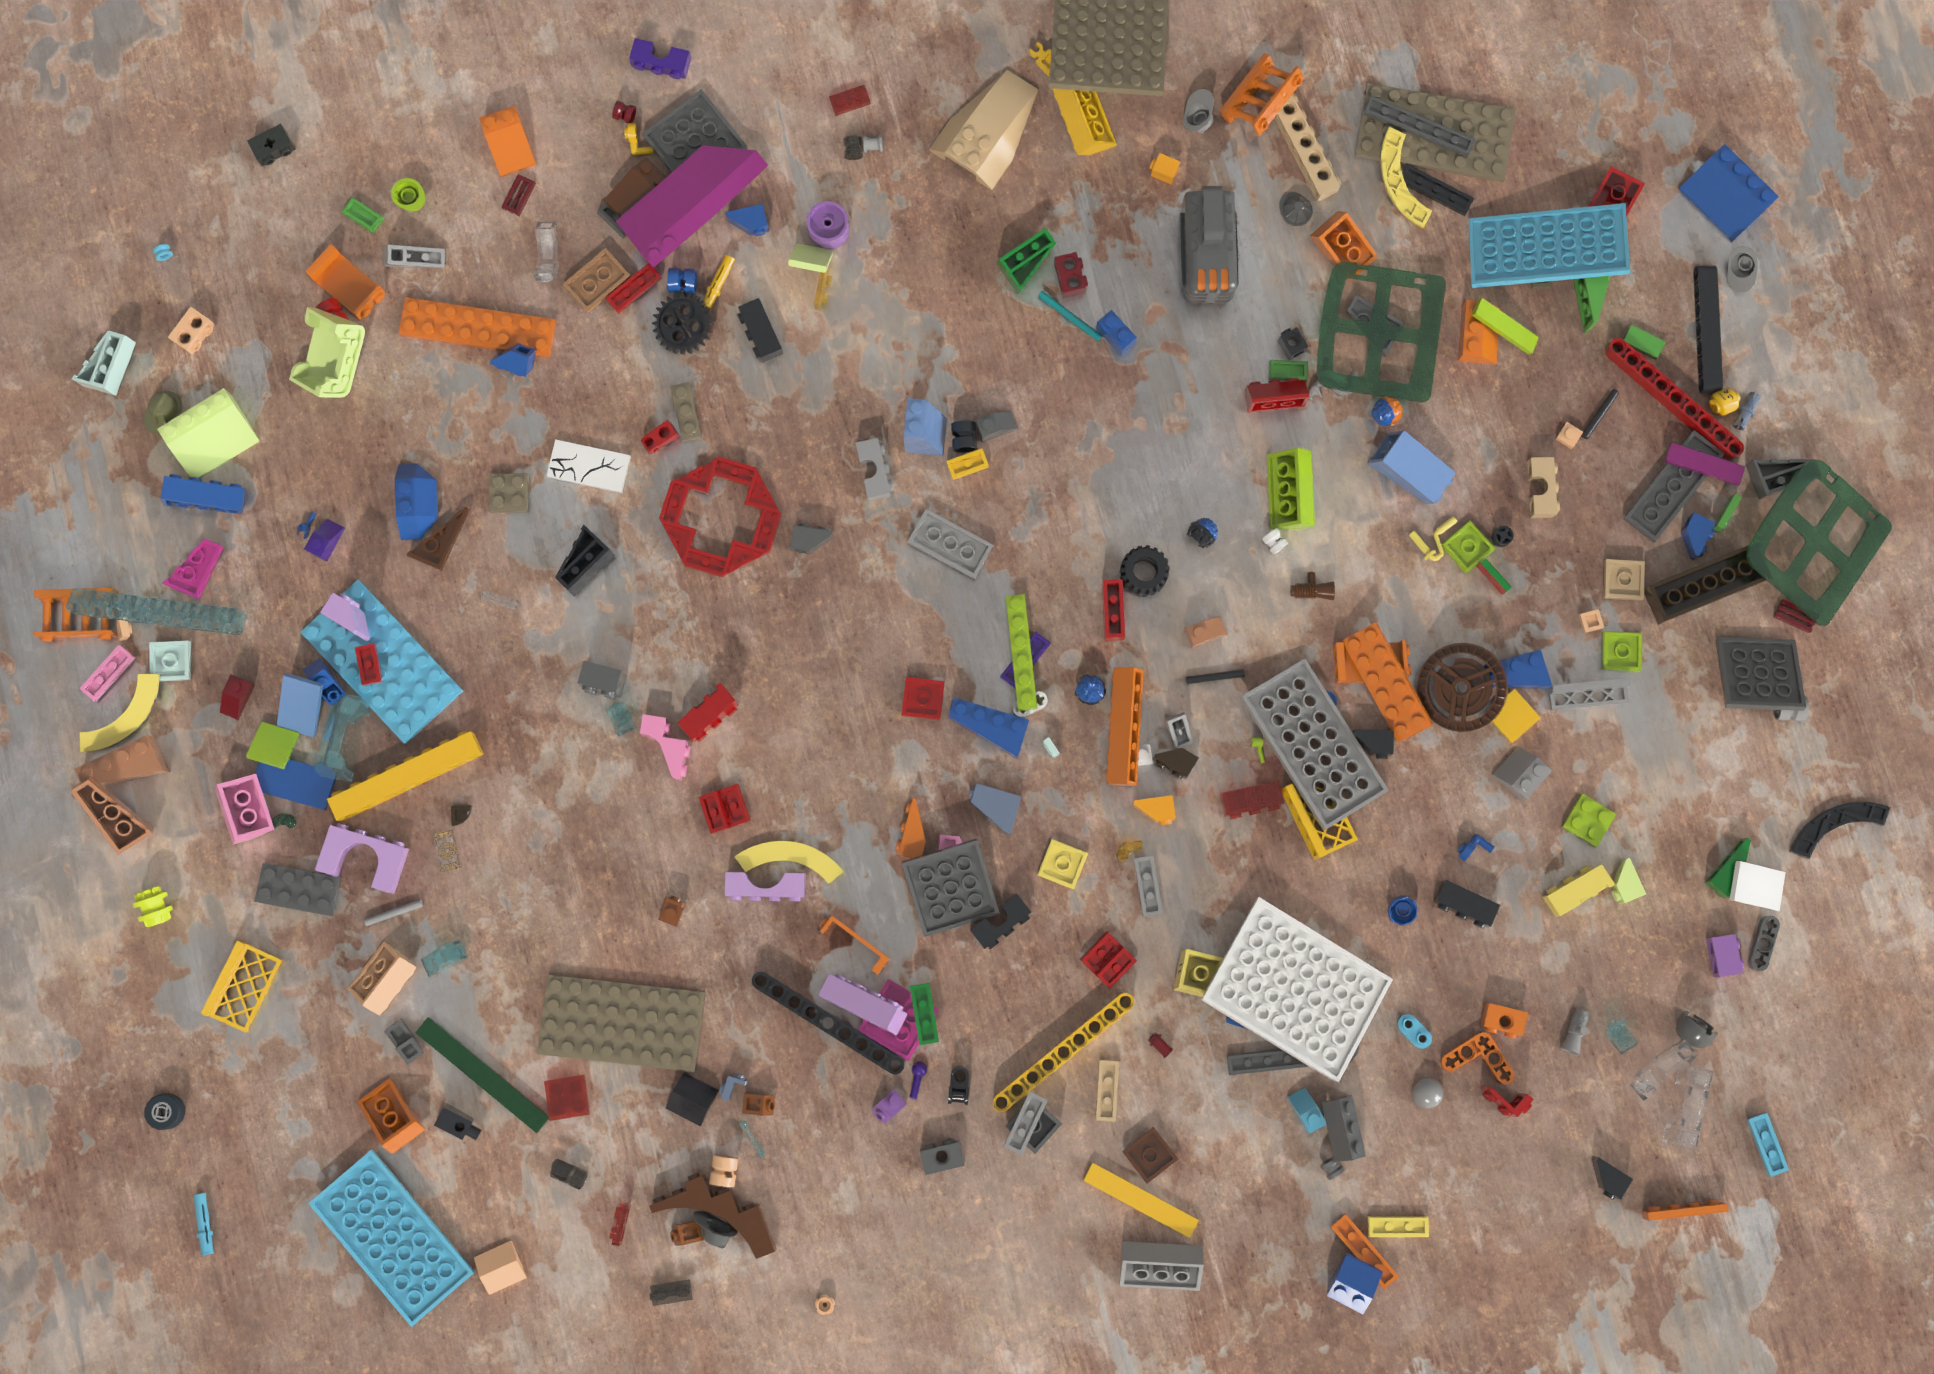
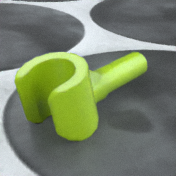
M1252 737L1251 747H1258L1260 763H1265L1262 748L1263 739Z

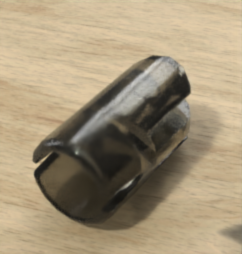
M555 1159L552 1162L550 1176L580 1190L586 1181L588 1171L563 1160Z

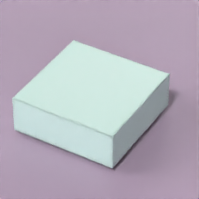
M1049 737L1045 739L1043 746L1051 758L1054 759L1059 756L1060 753Z

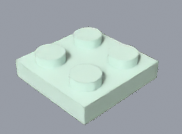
M190 641L149 642L150 674H160L159 682L191 680Z

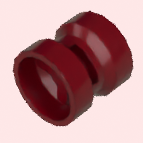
M616 101L612 118L618 121L620 119L624 120L625 123H633L637 108L634 105H625L624 102Z

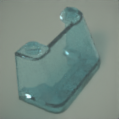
M345 695L330 704L314 761V770L320 776L352 782L354 772L348 770L346 767L347 761L344 760L339 751L347 722L357 724L360 717H369L371 708L362 697Z

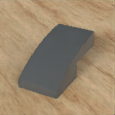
M402 1019L384 1031L396 1047L395 1050L407 1065L424 1053Z

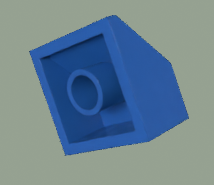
M1346 1252L1328 1282L1327 1296L1364 1314L1373 1299L1383 1271Z

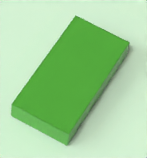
M354 197L349 200L341 211L342 214L373 234L384 221L381 215Z
M1633 325L1629 327L1623 339L1635 350L1655 360L1659 357L1666 343Z
M1269 361V380L1287 381L1290 378H1299V380L1307 382L1308 361Z
M1735 493L1729 497L1713 527L1716 533L1726 527L1742 499L1740 495Z

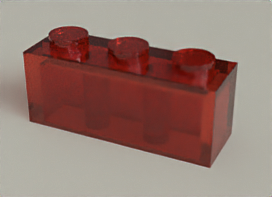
M1279 781L1220 794L1224 817L1230 816V820L1241 818L1243 813L1249 812V816L1260 814L1262 809L1268 808L1269 812L1279 810L1280 806L1284 804Z

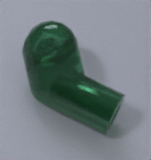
M280 813L271 819L274 829L280 825H286L287 828L291 829L297 824L294 816L290 814Z

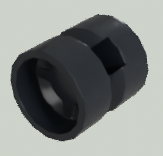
M964 420L951 423L952 436L955 437L952 439L953 451L958 453L976 451L977 438L974 437L976 434V422Z

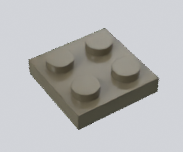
M489 474V512L529 513V474Z

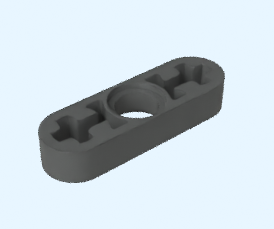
M1765 916L1759 922L1748 959V965L1754 971H1764L1769 965L1780 928V922L1774 916ZM1771 920V924L1774 926L1768 930V926L1765 923ZM1768 930L1767 934H1771V936L1766 934L1763 935L1762 932H1767ZM1761 938L1768 940V948L1762 949L1760 947L1759 941ZM1757 951H1759V952H1766V955H1761V957H1760V954H1761V953H1756V952H1757ZM1760 957V961L1763 962V964L1758 965L1757 967V963H1755L1754 960L1759 959Z

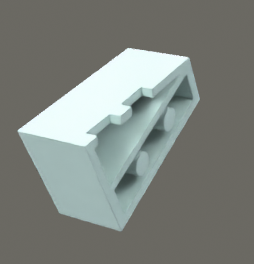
M107 331L94 348L95 352L88 361H84L82 364L84 367L77 375L72 377V380L84 387L116 396L136 342L125 335Z

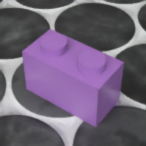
M1735 934L1706 938L1713 977L1743 973L1744 962L1739 956L1738 949H1740V943Z

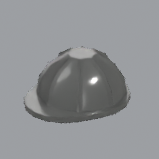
M1288 192L1281 197L1279 202L1280 212L1288 224L1302 226L1311 219L1313 207L1306 197L1296 192Z

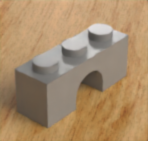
M878 438L856 442L860 465L871 464L877 469L873 477L864 479L868 502L891 497L890 491L894 490L891 479L887 480L886 473H889L887 461L883 462L882 455L885 454L883 443H879Z

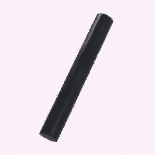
M1612 389L1581 435L1584 439L1590 437L1619 394L1617 390Z
M1244 669L1187 676L1186 684L1245 677Z

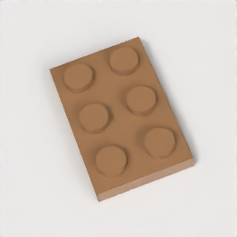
M605 248L562 285L589 314L609 294L627 281L631 275Z

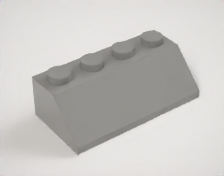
M1122 1241L1120 1287L1200 1291L1204 1267L1203 1246Z

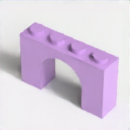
M337 823V826L330 825L315 870L339 877L347 853L357 845L367 844L374 849L378 856V868L371 888L395 894L409 849L404 847L405 843L395 840L392 843L385 842V837L374 835V838L366 836V831L359 829L352 832L348 830L349 826Z

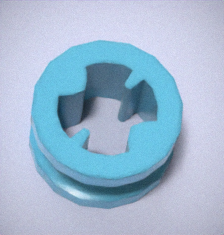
M162 244L153 249L157 261H164L173 256L172 251H169L170 246L168 244Z

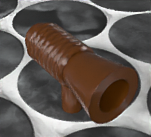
M1308 572V583H1295V585H1291L1290 595L1295 597V599H1316L1317 597L1334 601L1335 583L1332 581L1316 584L1315 572Z

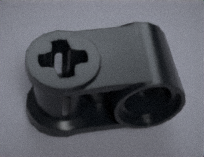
M957 1066L951 1072L948 1104L957 1102L968 1105L969 1073L963 1066ZM958 1070H962L966 1074L965 1079L962 1081H958L954 1077L955 1072Z

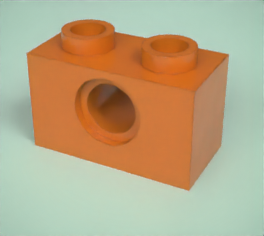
M1485 1003L1480 1026L1485 1027L1486 1032L1497 1034V1031L1505 1032L1504 1036L1516 1039L1517 1036H1523L1528 1012ZM1502 1016H1505L1508 1020L1505 1027H1502L1499 1023Z

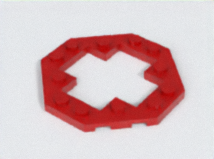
M717 457L712 462L688 472L687 475L670 482L659 519L685 567L722 578L770 553L781 520V513L756 467ZM714 476L749 486L744 504L762 510L752 544L749 545L732 540L727 558L691 548L697 530L679 524L689 490L692 489L708 494Z

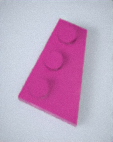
M203 539L188 555L186 561L181 566H178L171 577L162 584L200 600L224 547Z

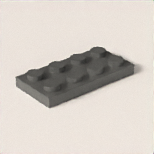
M263 863L254 902L333 916L342 878Z

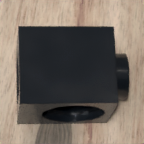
M1297 327L1293 330L1291 328L1284 330L1278 340L1289 361L1305 353L1308 348ZM1293 339L1297 345L1291 346L1287 340Z

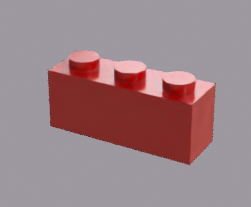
M1122 579L1103 580L1104 641H1124L1125 621Z

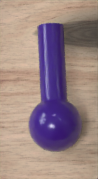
M916 1062L912 1066L914 1078L909 1095L911 1099H917L921 1079L927 1073V1066L923 1062Z

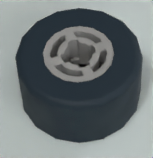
M171 1093L158 1094L152 1097L144 1109L146 1122L157 1130L172 1129L178 1126L185 1116L183 1101L177 1095Z

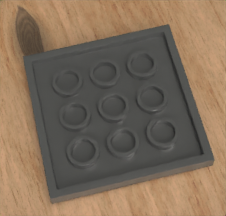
M702 89L641 133L642 137L653 148L654 152L671 173L702 145L748 149L744 141Z
M1717 637L1716 648L1725 708L1805 710L1806 701L1795 640Z
M977 838L901 862L924 937L1000 914Z

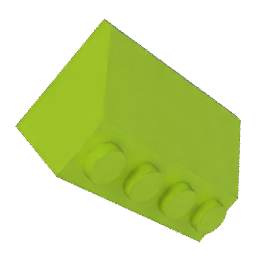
M1297 447L1267 454L1270 530L1276 528L1278 530H1292L1314 527L1312 451Z

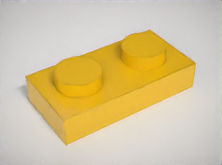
M982 448L946 461L953 480L989 468Z

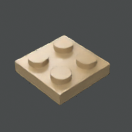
M1604 560L1603 598L1644 600L1645 561Z

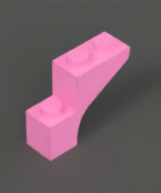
M643 714L640 734L651 737L660 743L671 776L678 781H682V776L685 777L687 773L685 759L686 757L689 758L690 755L688 742L686 740L666 738V735L670 733L671 723H668L667 718Z

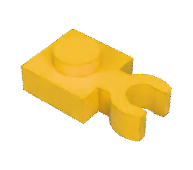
M1037 42L1036 47L1039 51L1034 52L1030 48L1029 55L1037 58L1036 65L1049 77L1051 50L1048 49L1045 52L1042 44Z

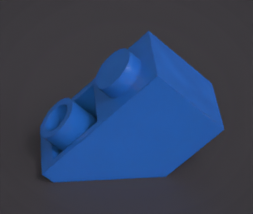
M519 343L497 353L491 359L490 365L496 366L501 370L513 372L517 376L526 377L533 369L536 349Z
M1695 512L1688 516L1681 531L1687 552L1692 560L1703 556L1707 549V546H1705L1707 539L1710 540L1715 532V529H1713L1715 522Z
M320 658L303 669L307 679L323 684L322 697L330 706L346 695L332 672Z

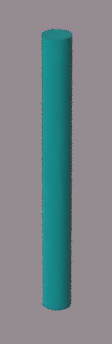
M1044 291L1040 292L1038 297L1095 340L1098 342L1101 340L1103 335Z

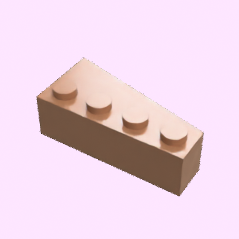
M145 735L74 769L80 782L91 776L102 786L170 772L155 737Z
M91 776L72 787V794L117 855L153 833L154 828Z

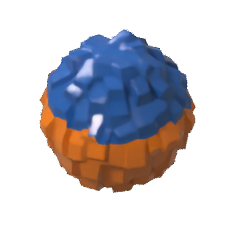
M1382 397L1375 403L1372 409V418L1381 426L1391 427L1403 417V408L1400 402L1393 399V397Z

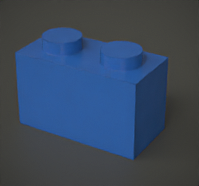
M1112 310L1097 321L1096 329L1121 356L1135 345L1137 337Z

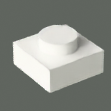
M1150 744L1139 746L1138 766L1153 764Z

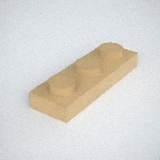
M1099 1060L1096 1121L1116 1122L1119 1061Z

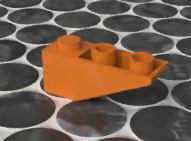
M913 798L912 802L908 801L905 813H909L907 821L903 820L900 832L904 833L902 840L898 839L895 850L899 851L898 856L908 859L923 855L926 845L916 798Z

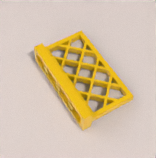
M1294 783L1280 789L1313 860L1319 859L1358 840L1347 817L1342 819L1339 824L1333 825L1338 827L1335 837L1326 834V830L1322 832L1316 830L1314 826L1316 818L1312 813L1307 812L1305 808L1306 802H1302L1301 799L1303 798L1298 793ZM1315 786V789L1319 792H1323L1324 786L1322 787V789ZM1332 800L1331 806H1326L1329 809H1333L1335 806L1334 801ZM1341 829L1348 831L1351 839L1347 841L1339 839ZM1324 837L1334 840L1332 848L1325 849L1323 845Z
M238 940L201 1014L210 1016L246 1033L283 960L242 940ZM248 949L256 953L258 961L247 964L244 956ZM271 959L277 962L273 970L265 972L262 961ZM259 962L263 974L251 977L248 966ZM245 967L249 979L238 982L235 974L237 970ZM264 976L265 987L256 991L253 979ZM250 980L253 992L242 995L239 984ZM236 985L240 997L229 1000L226 992L228 988ZM255 994L256 1005L247 1009L244 997ZM241 999L244 1010L233 1013L230 1002ZM227 1004L231 1015L225 1017L217 1015L216 1012L219 1006ZM243 1012L246 1013L248 1021L245 1027L237 1024L235 1015Z

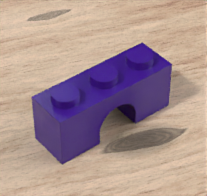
M634 39L629 57L630 64L634 69L639 71L649 70L656 75L666 74L674 79H686L691 62L690 51L671 47L668 56L659 59L654 57L655 47L653 42Z

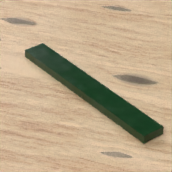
M427 1017L415 1032L535 1133H538L550 1119V1116L430 1017Z

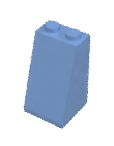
M907 398L904 427L905 453L943 456L947 418L928 400Z
M1405 430L1388 433L1367 463L1425 504L1437 503L1443 495V490L1452 483V477L1456 473Z

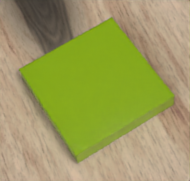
M1471 520L1441 544L1444 551L1465 574L1496 549Z
M1602 631L1601 670L1641 672L1642 633Z
M261 721L246 757L285 769L299 738V733Z

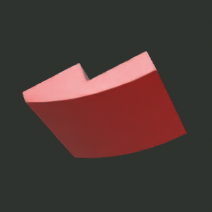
M734 784L698 797L710 834L751 821L739 784Z
M1107 931L1079 959L1109 989L1137 961Z

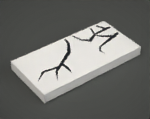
M555 439L547 478L623 493L631 456Z

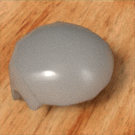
M1427 1077L1419 1080L1411 1090L1412 1100L1416 1106L1422 1109L1436 1107L1444 1097L1443 1087L1434 1078Z

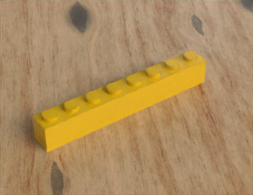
M467 730L460 732L456 735L457 738L451 741L450 739L443 740L434 749L432 747L421 751V755L417 757H407L403 760L404 763L398 766L396 764L385 768V772L381 774L374 773L368 776V780L362 783L358 781L349 785L350 788L345 791L338 790L332 793V797L328 798L327 801L336 821L342 822L484 755L475 734Z

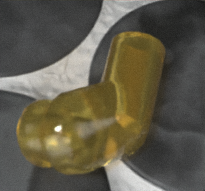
M1142 841L1122 843L1116 854L1118 860L1125 862L1132 851L1142 850Z

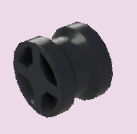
M1500 526L1492 533L1491 540L1495 546L1505 547L1513 540L1514 533L1508 526Z

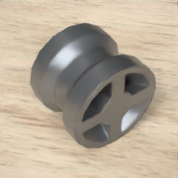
M1334 1156L1320 1165V1168L1327 1173L1326 1177L1328 1180L1334 1179L1345 1171L1343 1166L1334 1161Z

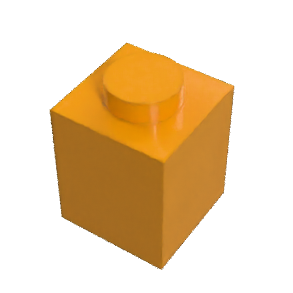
M1159 153L1158 158H1153L1151 162V176L1172 185L1179 169L1180 161Z

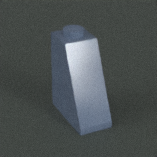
M976 783L975 788L971 787L968 797L972 799L971 804L1006 835H1011L1022 796Z

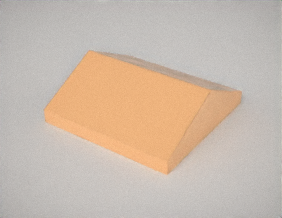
M512 1240L474 1257L479 1277L489 1295L527 1278Z

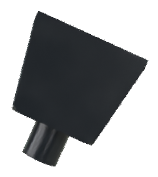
M448 1103L445 1104L434 1124L439 1129L463 1140L465 1135L476 1140L482 1131L480 1128L472 1125L474 1120L472 1117ZM462 1122L464 1127L459 1128L456 1123Z

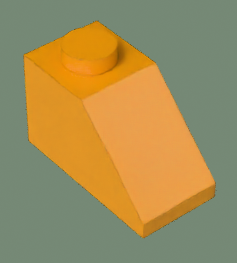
M1173 795L1134 800L1132 802L1133 807L1155 823L1160 822V825L1172 824L1171 820L1176 819Z

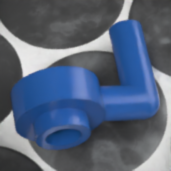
M1475 834L1468 844L1464 842L1457 852L1460 853L1458 857L1466 861L1477 844L1489 853L1495 847L1479 834Z

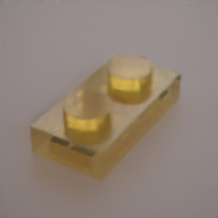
M827 269L826 273L820 272L814 300L815 310L822 311L823 305H827L828 294H826L827 287H831L832 283L829 269Z

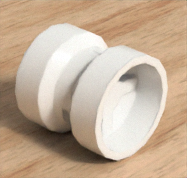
M1278 528L1262 538V541L1270 547L1272 555L1289 544L1286 539L1280 536L1281 532Z

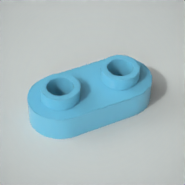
M1404 1014L1398 1018V1030L1416 1048L1424 1049L1431 1044L1432 1036L1430 1032L1413 1015ZM1407 1020L1411 1022L1410 1028L1405 1027ZM1420 1035L1425 1036L1424 1042L1419 1041Z

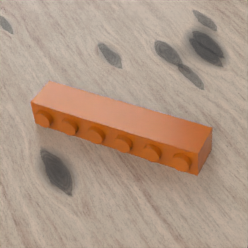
M1114 667L1112 675L1113 688L1111 694V713L1109 716L1110 732L1108 734L1109 751L1107 753L1108 769L1106 771L1107 784L1114 786H1137L1144 670L1136 667Z

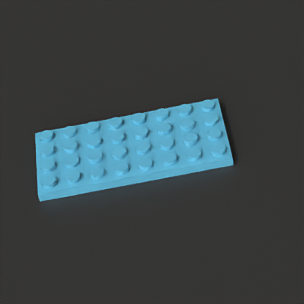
M1626 203L1469 218L1472 288L1630 274Z
M357 580L342 594L361 605L359 609L365 613L370 636L368 642L323 614H319L300 633L404 744H407L456 699L463 690L360 580ZM374 643L377 648L383 682L362 686L355 647Z
M373 1149L308 1203L411 1327L475 1273L473 1268Z

